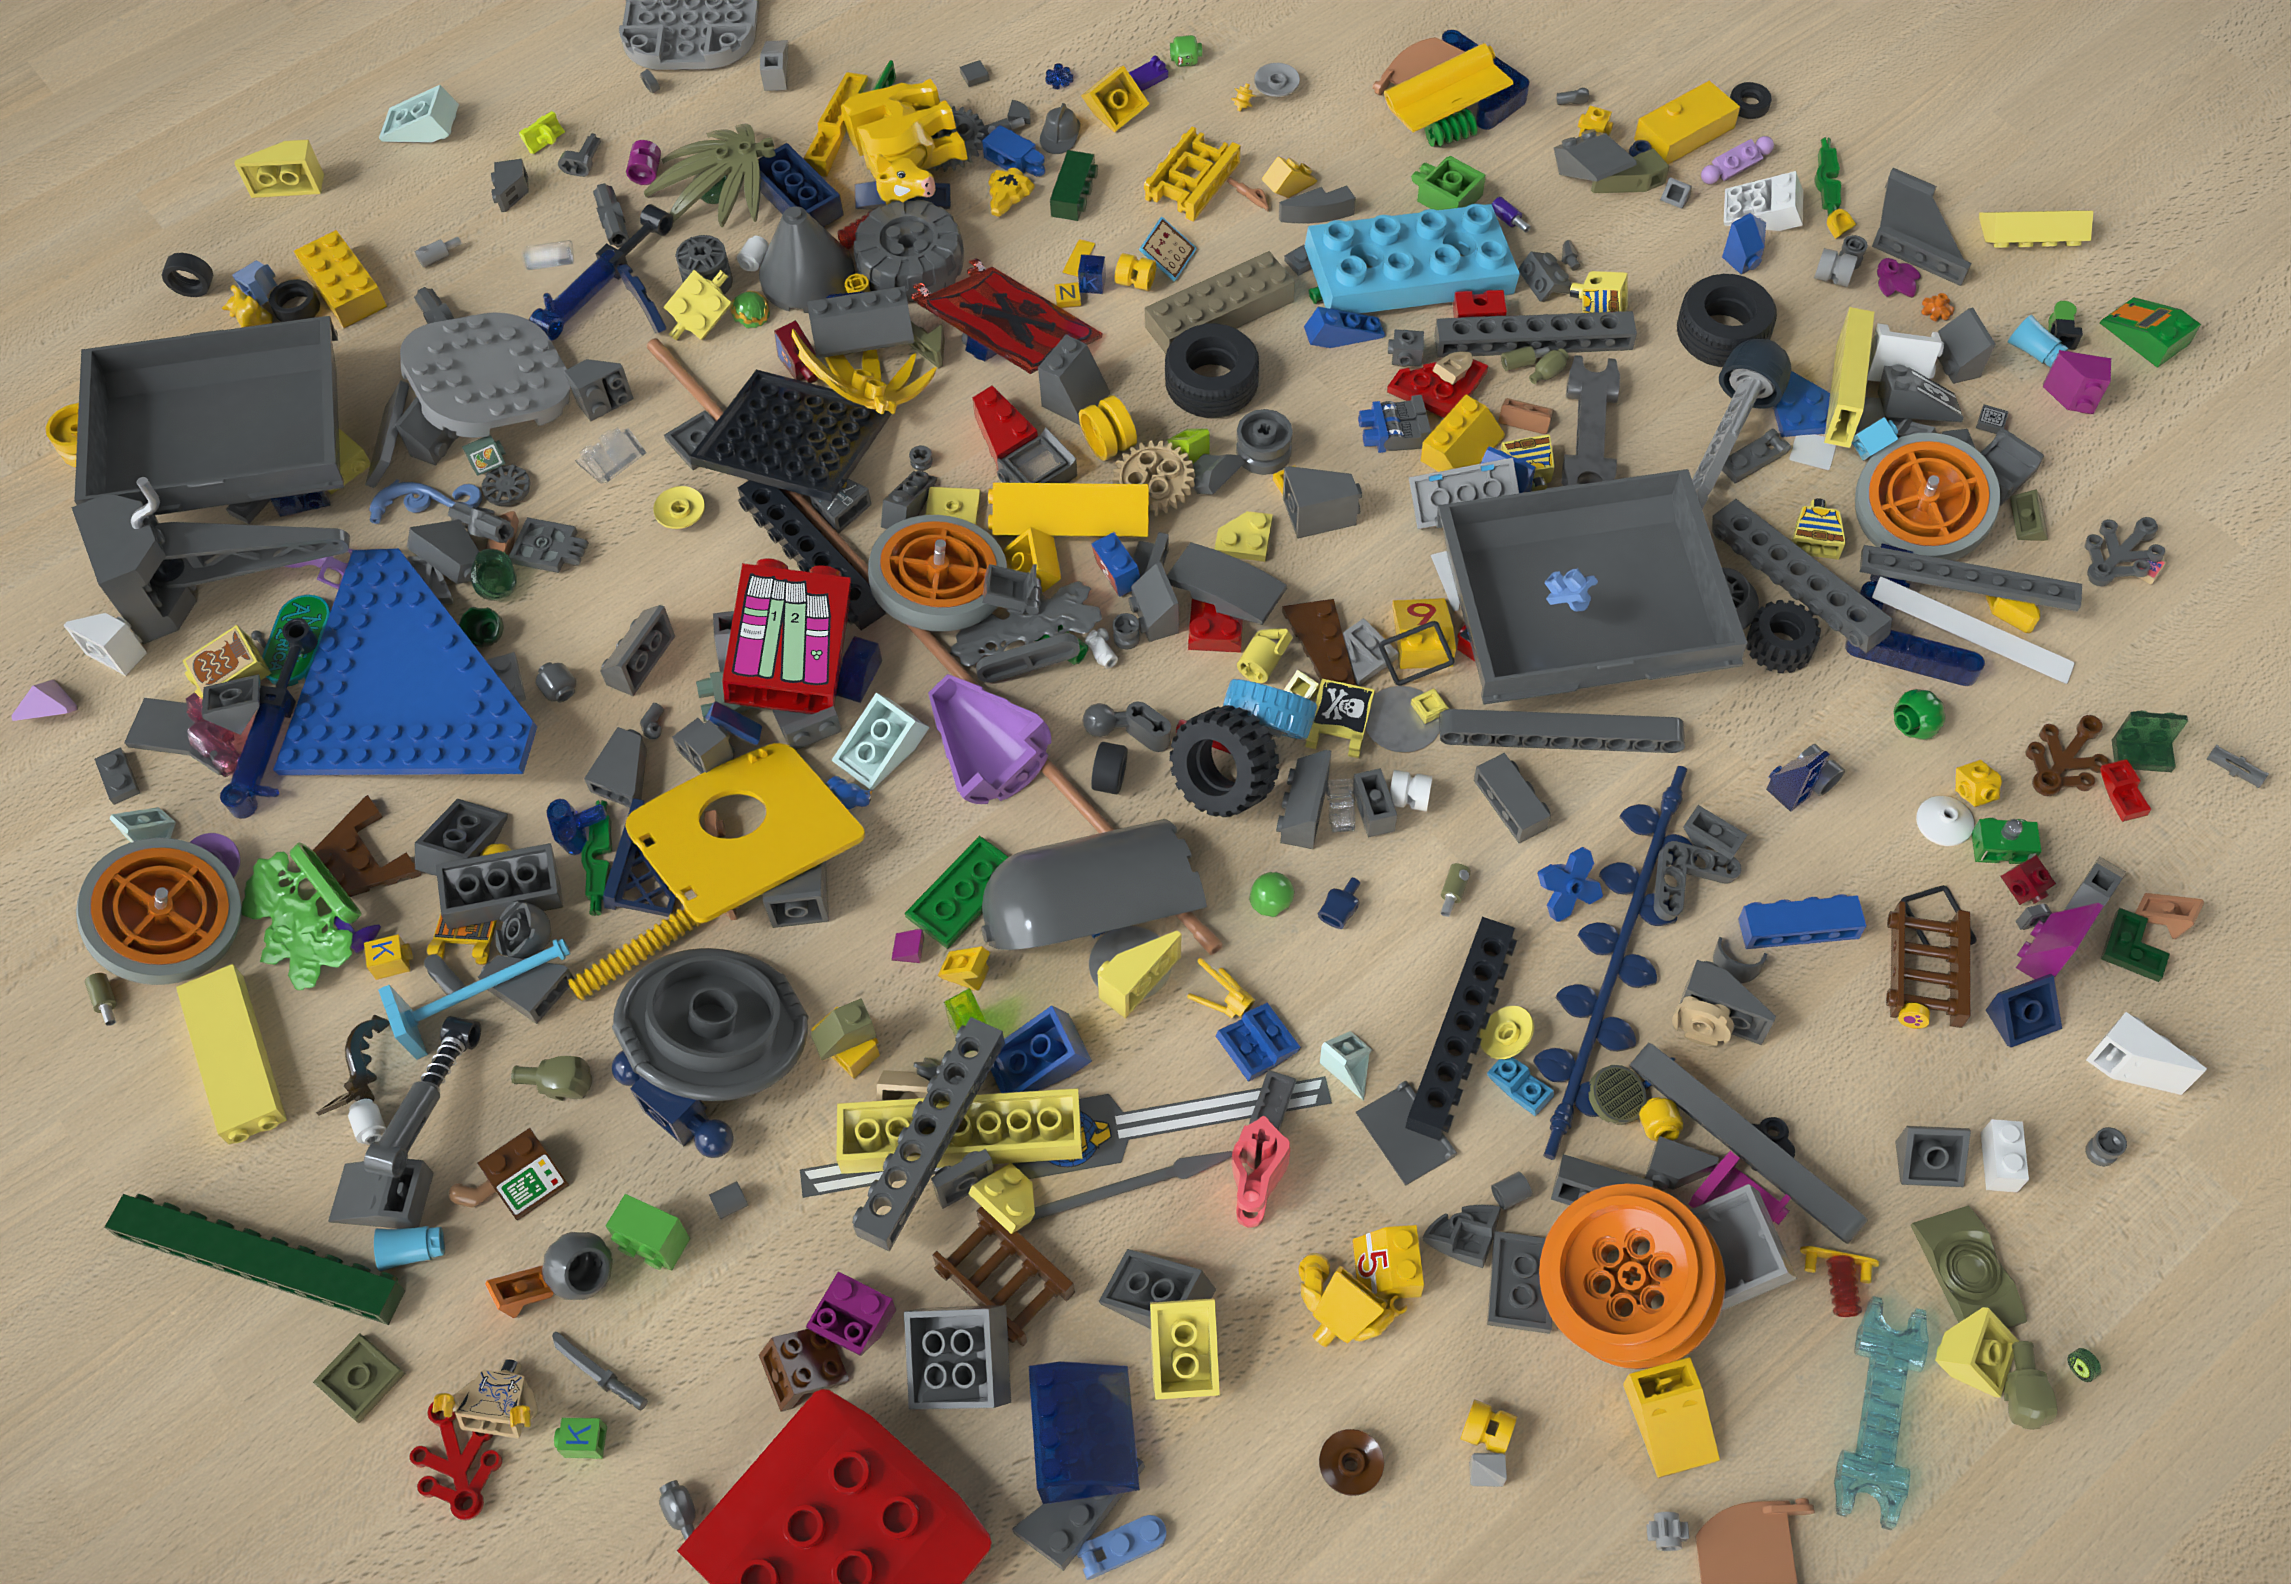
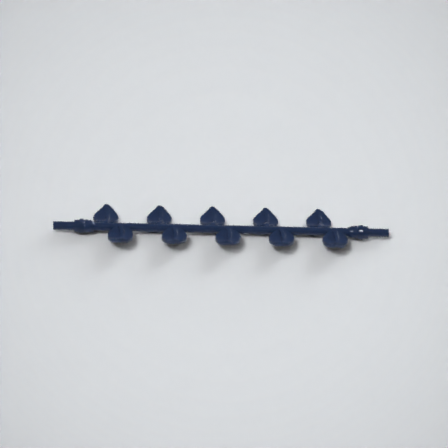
M1677 766L1670 787H1667L1666 791L1662 794L1660 817L1654 808L1645 804L1630 806L1620 814L1619 818L1635 834L1643 836L1654 835L1640 876L1635 867L1621 862L1610 864L1599 873V877L1613 892L1623 895L1633 893L1619 937L1614 927L1601 922L1586 925L1577 935L1592 953L1596 955L1612 954L1598 998L1591 988L1582 984L1566 986L1555 997L1571 1016L1576 1018L1591 1016L1576 1062L1569 1052L1560 1048L1543 1050L1533 1059L1534 1064L1546 1079L1557 1083L1569 1080L1562 1102L1556 1107L1554 1115L1550 1119L1551 1134L1543 1155L1547 1159L1555 1160L1563 1135H1566L1568 1129L1572 1127L1574 1104L1584 1115L1599 1117L1589 1101L1590 1081L1581 1084L1596 1038L1604 1048L1615 1052L1628 1050L1636 1045L1634 1031L1627 1022L1617 1017H1607L1605 1019L1603 1017L1617 976L1625 984L1633 988L1655 985L1657 982L1655 968L1649 960L1636 954L1624 957L1638 914L1645 922L1653 926H1665L1677 921V917L1671 921L1660 919L1654 911L1655 893L1646 896L1645 894L1658 859L1659 851L1671 841L1693 845L1687 838L1681 835L1671 834L1665 837L1672 815L1675 814L1683 801L1681 788L1687 774V768L1684 766ZM1670 851L1669 854L1673 856V864L1677 857L1674 856L1673 851ZM1697 856L1694 857V863L1697 861ZM1668 899V900L1664 903V905H1667V906H1668V910H1669V911H1672L1674 908L1669 907V899Z

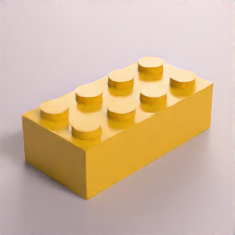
M337 230L293 251L303 272L343 328L387 307L378 286Z

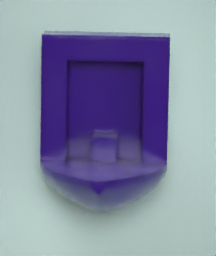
M337 916L334 917V924L338 928L337 930H349L352 933L351 947L356 954L365 949L364 943L373 941L381 929L380 924L355 931L351 924L342 921Z

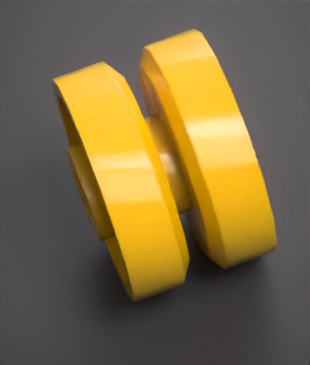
M1115 395L1100 400L1098 407L1090 405L1080 410L1079 422L1082 432L1091 450L1100 460L1105 461L1116 456L1118 449L1126 451L1130 447L1136 446L1137 434L1131 416L1120 399Z
M79 403L66 405L57 410L49 418L46 425L47 437L66 464L76 467Z

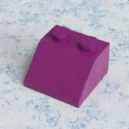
M2059 350L2043 382V388L2067 410L2094 414L2111 382L2112 358Z

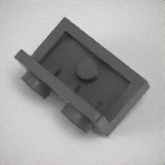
M1531 251L1518 268L1519 273L1541 302H1545L1552 292L1570 293L1572 283L1568 279L1569 276L1560 268L1556 257L1551 253Z

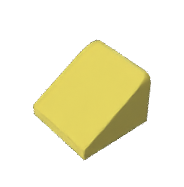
M1297 670L1284 691L1312 700L1319 692L1320 683L1304 672Z

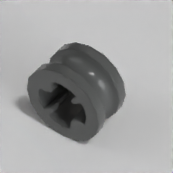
M919 445L912 448L909 452L910 464L915 470L924 471L932 466V452L927 446Z

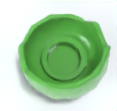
M1267 872L1260 875L1253 883L1249 901L1252 908L1261 915L1276 917L1281 911L1290 907L1295 891L1291 881L1283 874Z

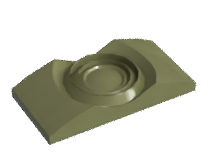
M1969 1205L1914 1222L1910 1225L1958 1323L1983 1307L1989 1308L2007 1329L2027 1322L2015 1282L2004 1270L1996 1256L1990 1233Z

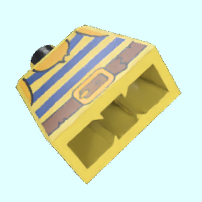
M1591 271L1584 284L1572 283L1570 297L1582 299V311L1584 313L1625 312L1628 307V273Z
M1550 435L1502 442L1501 451L1536 467L1531 487L1532 491L1545 490L1547 488L1546 483L1552 481L1554 472Z
M1813 499L1810 502V506H1803L1801 508L1791 541L1810 556L1839 560L1845 546L1840 512L1836 509L1826 508V501L1824 499Z

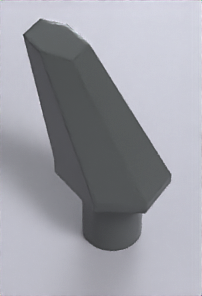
M1567 240L1562 248V262L1565 265L1568 264L1572 271H1575L1580 267V263L1577 260L1578 254L1571 240Z

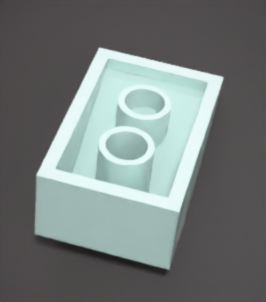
M438 85L390 107L379 139L382 142L429 143L445 139L451 134V127L456 118L459 104L441 85Z
M876 693L831 761L867 788L873 790L916 749L930 727L893 700Z

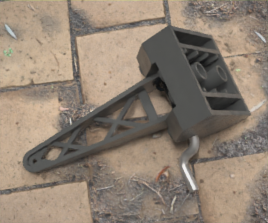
M141 477L137 480V485L148 500L146 505L137 500L107 493L71 507L98 585L123 619L131 625L132 631L142 640V644L180 629L197 602L193 592L197 590L196 585L344 554L349 550L350 535L338 528L189 522L159 523L154 514L160 504L159 496L146 477Z

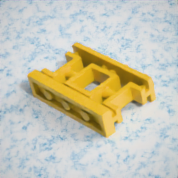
M1192 126L1187 133L1181 136L1179 143L1170 149L1166 159L1158 164L1153 175L1146 179L1144 183L1145 200L1150 202L1153 199L1154 202L1158 203L1163 195L1177 201V211L1180 213L1185 211L1186 219L1194 222L1239 165L1241 145L1232 142L1228 147V143L1224 142L1219 149L1205 144L1204 133L1196 134V128ZM1207 159L1216 162L1215 165L1213 166V162H1210ZM1188 166L1200 171L1196 178H1192L1183 174L1182 171ZM1169 179V182H1170V183H1173V184H1175V185H1171V184L1166 183V182H1167V180ZM1185 188V189H1187V190H1189V191H1192L1191 195H1190V192L1185 191V190H1183V189Z

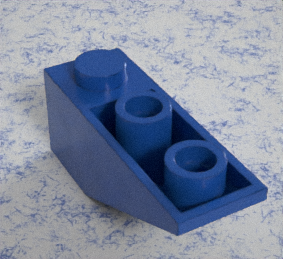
M1319 306L1304 325L1310 345L1326 348H1335L1385 337L1378 317Z

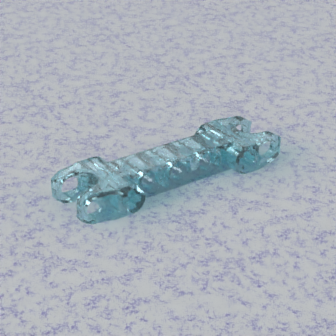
M1873 1296L1868 1301L1864 1317L1856 1334L1855 1355L1869 1358L1856 1453L1843 1449L1837 1461L1834 1479L1836 1514L1847 1517L1848 1514H1851L1854 1507L1856 1494L1859 1492L1868 1493L1878 1501L1881 1507V1528L1892 1530L1896 1527L1901 1509L1908 1496L1910 1469L1895 1465L1907 1372L1912 1370L1920 1373L1926 1361L1929 1337L1925 1310L1916 1308L1911 1313L1907 1329L1904 1331L1895 1330L1883 1318L1882 1298Z

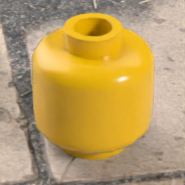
M1651 1098L1639 1112L1645 1134L1652 1141L1657 1142L1659 1136L1674 1141L1678 1138L1684 1127L1678 1107L1670 1099Z

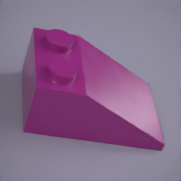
M2094 903L2051 913L2045 923L2039 920L2030 933L2031 936L2035 937L2032 943L2026 941L2017 954L2021 960L2016 969L2033 979L2048 974L2054 975L2055 978L2077 950L2102 910L2103 905Z

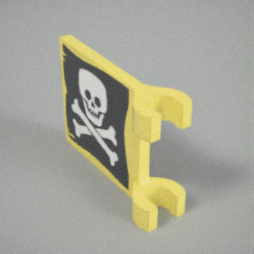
M1322 679L1316 699L1317 710L1310 734L1306 739L1305 747L1316 749L1319 734L1324 733L1351 739L1348 756L1359 758L1375 690Z

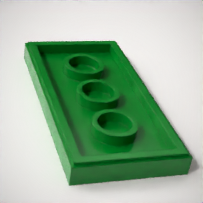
M979 835L905 912V917L948 949L983 913L982 902L987 882L995 869L1009 857Z

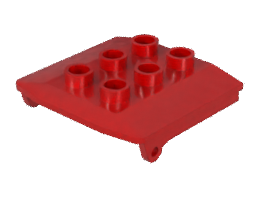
M820 1389L813 1393L678 1548L677 1552L709 1584H963L989 1553L992 1541L990 1534L960 1495L876 1419L831 1390Z

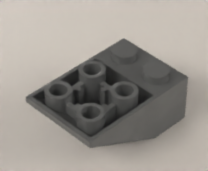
M415 1159L407 1160L405 1170L398 1178L366 1172L364 1161L345 1163L328 1221L330 1223L395 1229L417 1228L420 1226L434 1173L423 1160Z

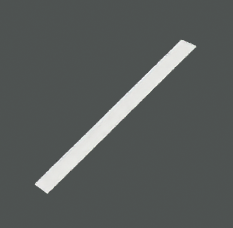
M1879 578L1872 598L2065 684L2068 683L2074 666L2073 661L1886 578Z

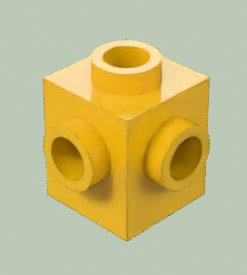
M1589 106L1586 114H1581L1579 119V137L1582 136V132L1590 129H1595L1596 132L1606 133L1610 136L1613 128V122H1610L1612 112Z
M1978 760L1956 768L1955 790L1974 807L2000 799L2001 776L1985 762Z

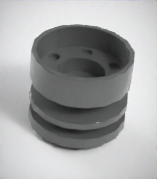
M711 235L693 236L680 244L675 257L682 282L688 278L693 270H696L705 279L711 281L722 270L729 276L720 286L725 295L732 287L733 277L724 244L718 238Z

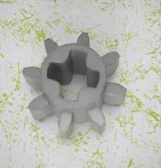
M1655 1513L1654 1521H1649V1524H1646L1648 1541H1656L1657 1550H1681V1542H1687V1539H1689L1688 1522H1680L1678 1513Z

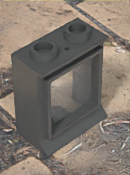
M1046 427L1037 438L1003 459H997V475L1002 483H1067L1077 477L1076 458Z

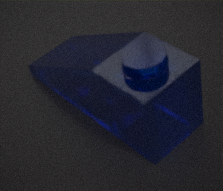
M1822 751L1792 760L1784 767L1779 765L1770 773V782L1766 790L1791 812L1810 797L1830 754L1827 751Z

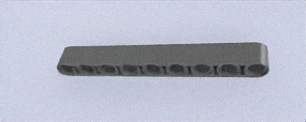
M1448 709L1440 713V741L1447 745L1677 753L1685 748L1684 721L1677 717Z
M1648 1042L1629 1064L1638 1075L1665 1097L1672 1100L1682 1111L1754 1169H1759L1756 1170L1759 1174L1785 1195L1790 1196L1792 1201L1846 1244L1851 1242L1868 1221L1856 1208L1653 1044Z

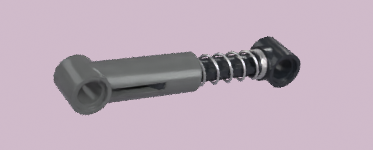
M453 1016L445 1019L440 1033L441 1046L437 1049V1055L433 1056L432 1064L426 1067L427 1073L421 1076V1082H415L379 1142H373L368 1147L364 1158V1169L366 1172L395 1178L402 1175L407 1164L408 1152L440 1099L439 1087L446 1082L445 1076L451 1074L450 1068L452 1065L457 1064L455 1060L457 1056H461L467 1049L473 1050L477 1046L481 1036L480 1022Z

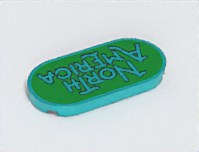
M308 594L300 595L286 602L279 610L262 655L271 672L266 677L272 684H277L290 649L288 647L289 643L282 633L283 627L288 621L295 618L303 619L309 624L317 636L318 644L312 652L299 655L288 686L296 685L299 683V680L307 678L331 612L328 604L321 597Z

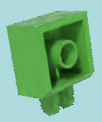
M1449 156L1437 167L1429 165L1427 162L1423 163L1419 168L1420 172L1415 171L1411 176L1412 182L1419 187L1417 202L1430 209L1445 210L1475 204L1483 196L1486 175Z

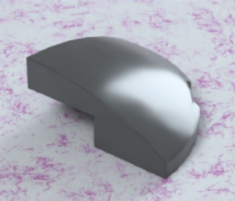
M1494 1205L1462 1207V1212L1452 1215L1450 1219H1448V1214L1445 1213L1428 1227L1423 1235V1242L1449 1257L1483 1268L1494 1238L1501 1207Z

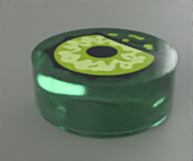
M2078 1348L2068 1355L2067 1361L2070 1369L2082 1381L2091 1382L2101 1375V1365L2096 1356L2089 1350Z

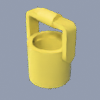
M1281 628L1258 631L1237 662L1239 672L1253 682H1266L1293 636L1287 629ZM1272 639H1280L1277 644L1272 641Z

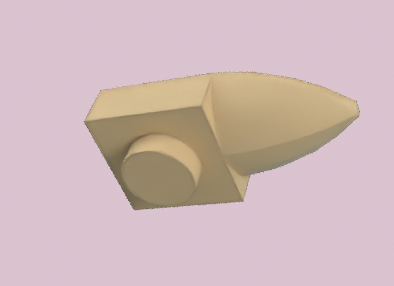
M1470 352L1451 353L1438 361L1433 371L1441 379L1453 385L1465 376L1473 361L1472 354Z

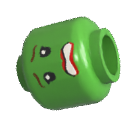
M1194 35L1176 36L1173 43H1170L1171 62L1174 61L1178 67L1196 65L1198 57H1202V43H1197Z

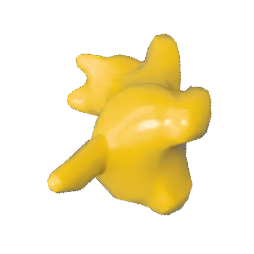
M235 285L230 287L234 296L228 299L222 309L230 311L231 317L236 316L241 328L272 323L273 315L261 307L256 300L249 295L247 296Z

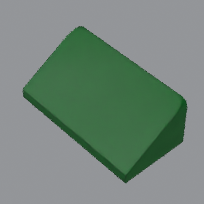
M892 60L888 62L872 90L887 88L893 85L896 80V74Z

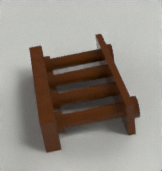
M1899 901L1894 911L1889 912L1887 927L1891 928V985L1886 994V1006H1890V1017L1896 1018L1904 1004L1918 1003L1931 1010L1946 1012V1015H1950V1026L1962 1028L1971 1016L1970 911L1958 910L1952 920L1943 922L1905 916V902ZM1905 928L1945 933L1947 937H1950V945L1948 948L1905 942ZM1905 953L1946 959V962L1950 963V971L1945 974L1905 968ZM1904 979L1946 985V988L1950 989V997L1947 1000L1904 994Z
M980 1206L976 1210L979 1227L947 1259L936 1251L932 1255L936 1265L934 1270L945 1281L950 1278L979 1306L1004 1305L1031 1276L1035 1277L1038 1275L1044 1280L1045 1288L1013 1321L1007 1317L1008 1341L1011 1343L1017 1341L1020 1345L1024 1346L1027 1343V1338L1022 1329L1053 1297L1057 1298L1060 1295L1067 1302L1075 1293L1074 1283L1017 1231L1011 1234ZM994 1234L1001 1241L999 1244L1000 1248L967 1279L956 1267L987 1235L991 1237ZM1016 1255L1023 1261L1021 1264L1022 1268L989 1300L977 1288L1009 1256L1013 1257Z

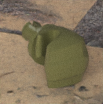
M558 1056L542 1060L539 1067L515 1065L512 1069L511 1081L515 1085H537V1090L540 1094L563 1101L564 1097L569 1099L584 1098L587 1091L590 1090L592 1075L590 1074L589 1065L581 1057Z
M2019 1341L2012 1344L2016 1370L2007 1375L2004 1401H2009L2008 1413L2013 1424L2022 1426L2024 1429H2040L2042 1426L2049 1425L2055 1420L2057 1416L2056 1397L2048 1381L2047 1374L2036 1370L2033 1343Z

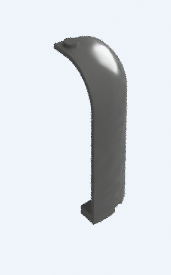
M1161 819L1032 848L1010 856L995 869L987 882L982 902L985 925L981 929L984 941L988 942L991 947L1001 950L1025 949L1069 941L1206 908L1207 904L1198 871L1192 872L1188 861L1192 856L1188 845L1184 839L1178 840L1175 835L1177 828L1172 822L1167 819Z

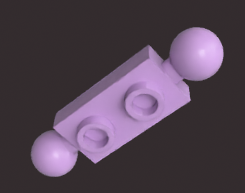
M1762 136L1754 143L1750 139L1716 157L1712 161L1713 165L1703 168L1701 172L1702 181L1706 184H1714L1718 181L1719 177L1726 181L1756 165L1763 159L1762 155H1768L1772 152L1774 148L1773 140L1768 136Z

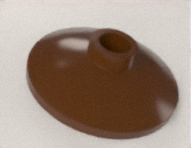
M1345 1429L1334 1433L1326 1440L1320 1451L1319 1468L1323 1479L1333 1490L1347 1496H1359L1371 1491L1380 1481L1384 1470V1456L1379 1444L1370 1435L1360 1430ZM1353 1460L1357 1464V1468L1355 1470H1348L1345 1467V1462Z

